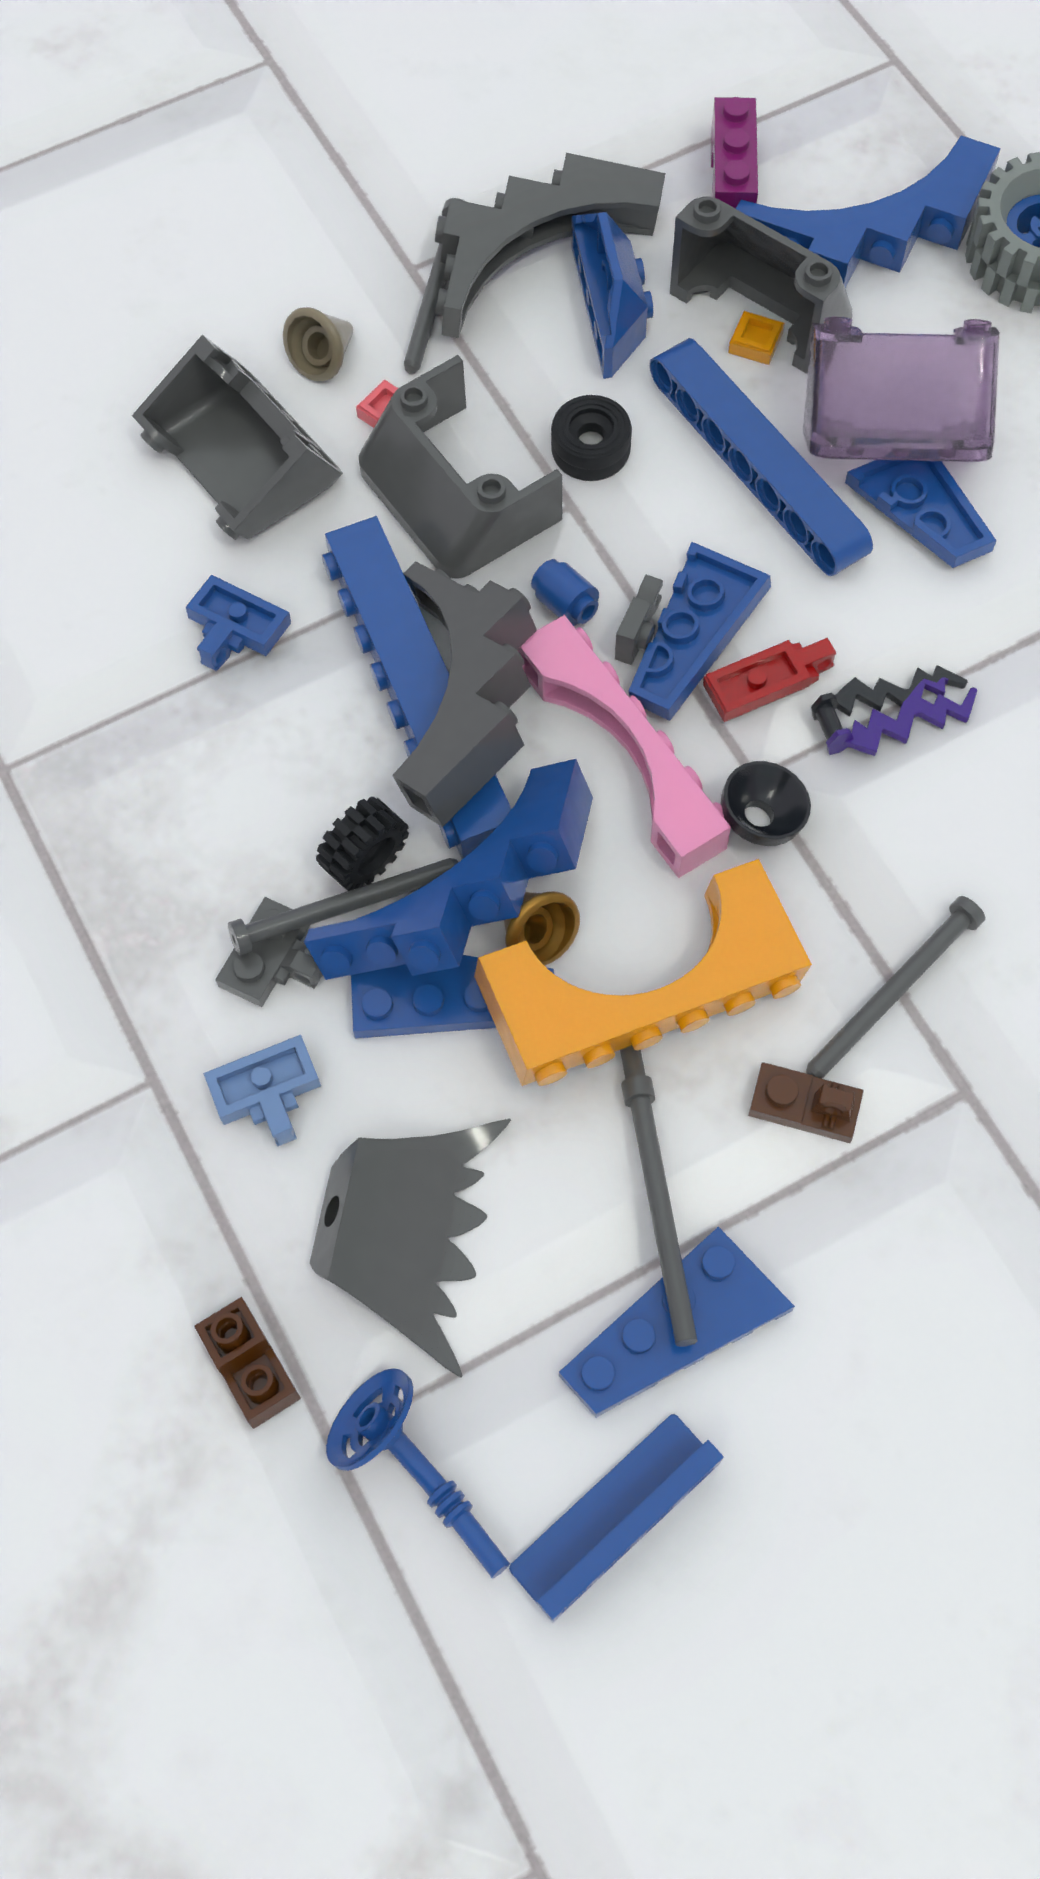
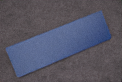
M671 1414L509 1566L511 1574L553 1623L721 1463L724 1456L709 1440L702 1444L677 1415Z

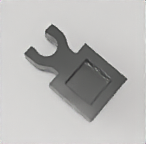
M645 575L636 597H633L616 633L615 660L632 665L639 649L645 651L648 643L652 641L656 625L651 623L650 620L662 599V595L659 592L663 586V580Z

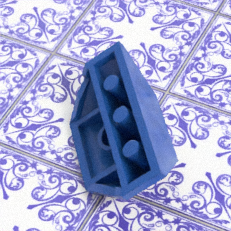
M608 213L572 216L571 248L603 379L612 378L646 338L647 319L653 318L654 313L652 295L650 291H643L642 285L645 284V272L642 259H635L631 241Z

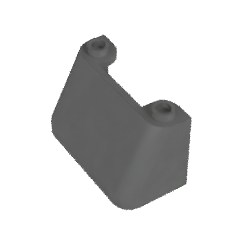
M706 196L694 199L676 216L670 294L686 304L692 299L693 293L700 291L710 292V297L715 300L728 288L747 297L793 324L788 329L787 342L796 345L792 366L811 375L847 335L852 321V307L837 267L828 260L713 197Z
M203 334L132 415L144 429L140 434L142 439L160 454L165 449L174 454L218 503L215 510L220 516L216 523L235 540L239 536L249 540L330 488L343 474L334 461L262 383L241 363Z

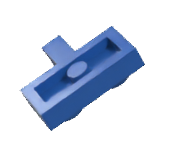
M210 575L185 607L188 619L205 626L202 630L203 637L205 638L198 645L197 651L200 653L201 664L215 671L227 661L231 651L239 654L244 649V646L267 656L291 624L288 611L213 575Z

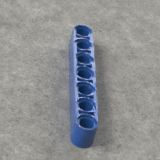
M688 338L650 359V372L660 391L826 575L834 576L872 552V537L862 521L694 339Z

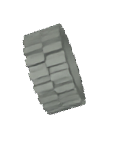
M1040 152L1029 153L1025 164H1022L1018 157L1007 161L1005 171L998 167L991 173L989 182H984L966 242L967 249L965 253L966 263H972L970 269L971 276L974 281L984 277L981 289L988 296L997 290L1001 293L999 303L1009 307L1013 300L1022 303L1020 311L1030 314L1034 306H1040Z

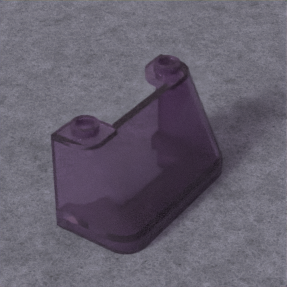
M837 316L825 318L824 324L812 323L803 435L808 451L817 457L831 459L979 462L991 459L995 438L1000 332L996 327H991L992 322L981 319L965 320L963 327L953 330V335L862 333L861 329L852 326V319Z

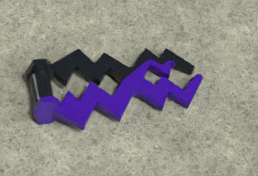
M936 665L932 676L917 668L909 689H903L879 678L872 690L854 677L836 695L833 693L820 695L811 706V712L814 721H819L827 739L826 745L829 755L841 753L849 747L875 756L882 733L906 744L915 717H920L941 729L945 726L946 714L967 723L977 689L974 687L970 688L962 705L944 697L945 684L964 689L968 681ZM924 689L938 695L934 704L921 698ZM885 697L900 706L896 720L879 712L882 709ZM855 699L874 708L870 714L867 728L854 720L851 730L848 728L843 729L835 711L837 708L850 717Z

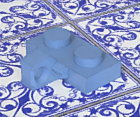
M301 1035L203 1073L223 1125L251 1115L254 1125L267 1121L277 1147L297 1139L287 1112L299 1108L295 1097L321 1087Z

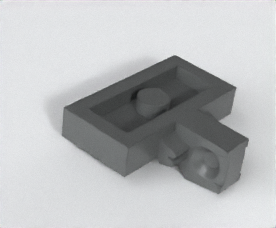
M264 897L249 923L292 909ZM310 925L252 944V952L242 956H238L234 948L215 979L218 987L260 1007H263L276 983L286 985L289 978L315 989L322 977V973L313 957L304 953L307 947L305 943L301 942Z

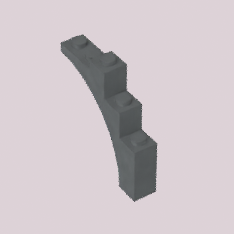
M566 153L563 170L554 169L551 184L509 175L505 194L497 192L494 207L451 199L447 217L440 215L438 217L435 233V242L442 244L441 262L446 263L444 280L450 281L448 289L440 288L436 305V315L443 316L442 335L459 338L470 307L483 287L503 267L530 250L558 239L572 237V216L607 212L623 232L653 236L666 173Z
M415 561L403 574L419 606L440 620L449 631L452 659L448 686L435 719L417 748L392 776L410 807L443 827L524 746V742L515 726L518 723V719L510 707L531 687L522 667L525 664L524 659L517 650L537 631V628L529 612L531 605L519 590L515 588L508 590L490 580L478 591L472 585L466 584L463 586L451 580L441 569L436 568L432 570Z

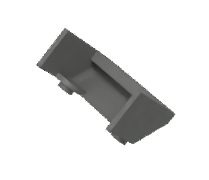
M459 355L398 388L359 453L360 472L365 482L435 568L441 569L450 578L455 579L474 573L562 520V474L558 469L520 491L509 479L499 474L482 475L466 484L424 434L425 431L466 409L463 360Z

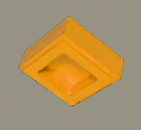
M744 311L729 342L728 353L769 365L783 335L785 323Z

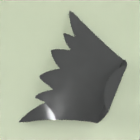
M510 1118L466 1130L434 1136L397 1139L359 1137L339 1156L331 1167L309 1262L317 1275L359 1300L418 1345L443 1367L459 1377H462L460 1366L433 1315L435 1313L455 1318L457 1313L447 1295L436 1282L464 1281L476 1277V1271L472 1263L448 1238L462 1235L480 1226L487 1219V1214L476 1206L455 1196L454 1192L472 1186L484 1176V1172L466 1168L463 1165L494 1141L510 1123Z

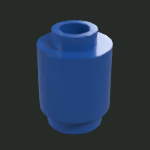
M555 559L548 560L533 575L531 587L535 590L536 598L558 618L565 615L571 624L575 626L588 622L597 612L599 606L598 589L568 563L558 562Z

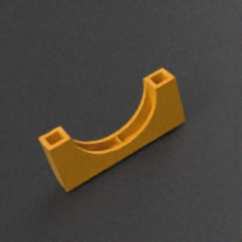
M757 859L713 875L704 894L711 916V939L708 951L691 971L662 988L634 995H606L578 988L548 970L533 953L527 940L478 957L474 977L521 1086L537 1081L539 1086L549 1085L566 1076L567 1069L584 1063L587 1068L600 1066L613 1059L616 1051L631 1045L634 1050H642L658 1043L663 1038L662 1034L678 1028H680L682 1033L691 1032L708 1023L710 1016L724 1011L727 1012L728 1016H733L754 1006L756 999L772 994L774 999H778L798 990L801 987V980L812 964L760 860Z

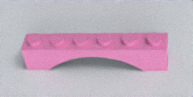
M565 615L538 629L517 650L524 659L525 664L522 667L529 683L543 701L567 707L592 719L610 732L628 751L642 774L649 794L652 814L651 843L678 878L682 877L726 850L731 826L724 818L722 806L718 802L712 803L702 791V783L696 772L690 766L684 767L676 758L673 745L667 735L661 730L657 732L647 721V715L641 702L635 696L629 697L620 686L618 675L612 665L607 661L601 662L596 656L586 632L580 627L575 629Z

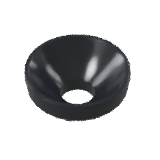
M753 761L739 766L727 778L721 794L720 805L722 806L724 818L731 826V829L744 840L757 845L778 846L787 843L799 834L810 816L811 802L804 784L794 773L776 763ZM748 807L763 809L770 818V824L762 827L752 824L745 816V809Z

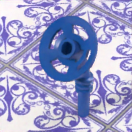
M395 1368L377 1373L364 1382L350 1396L336 1416L326 1444V1454L329 1462L339 1470H354L371 1461L381 1451L388 1449L428 1494L427 1504L431 1508L437 1506L435 1510L437 1517L445 1516L443 1525L446 1528L453 1527L492 1579L497 1577L510 1563L470 1512L473 1505L470 1501L462 1502L465 1495L461 1490L455 1492L457 1484L453 1480L447 1482L402 1431L403 1422L408 1414L413 1398L411 1378L402 1370ZM400 1389L403 1392V1401L398 1397ZM382 1394V1402L371 1403L375 1398ZM363 1436L368 1440V1442L364 1446ZM348 1438H350L351 1449L355 1452L350 1458H348L346 1452Z

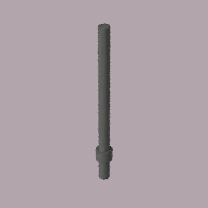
M631 1045L620 1050L625 1080L621 1083L625 1105L631 1107L675 1345L679 1347L690 1346L697 1343L698 1340L651 1105L655 1101V1093L651 1077L645 1074L641 1050H634Z

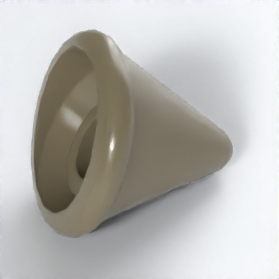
M303 307L294 310L287 317L283 327V344L289 361L301 375L309 380L320 382L332 379L342 366L344 354L353 335V326L348 321L324 314L314 308Z

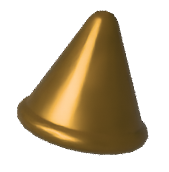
M525 892L519 917L504 920L506 947L527 940L531 950L544 966L554 962L569 949L578 933L580 913L576 903L571 897L560 892Z

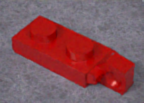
M828 637L806 647H802L800 642L792 644L790 640H787L706 674L703 678V686L723 722H726L809 687L819 680L820 673L834 666L833 662L836 651Z

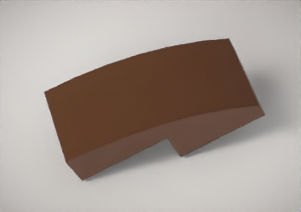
M242 1297L194 1326L216 1368L224 1377L246 1420L253 1429L301 1399Z

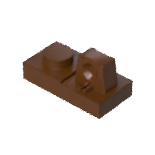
M762 1062L748 1116L851 1143L864 1090Z

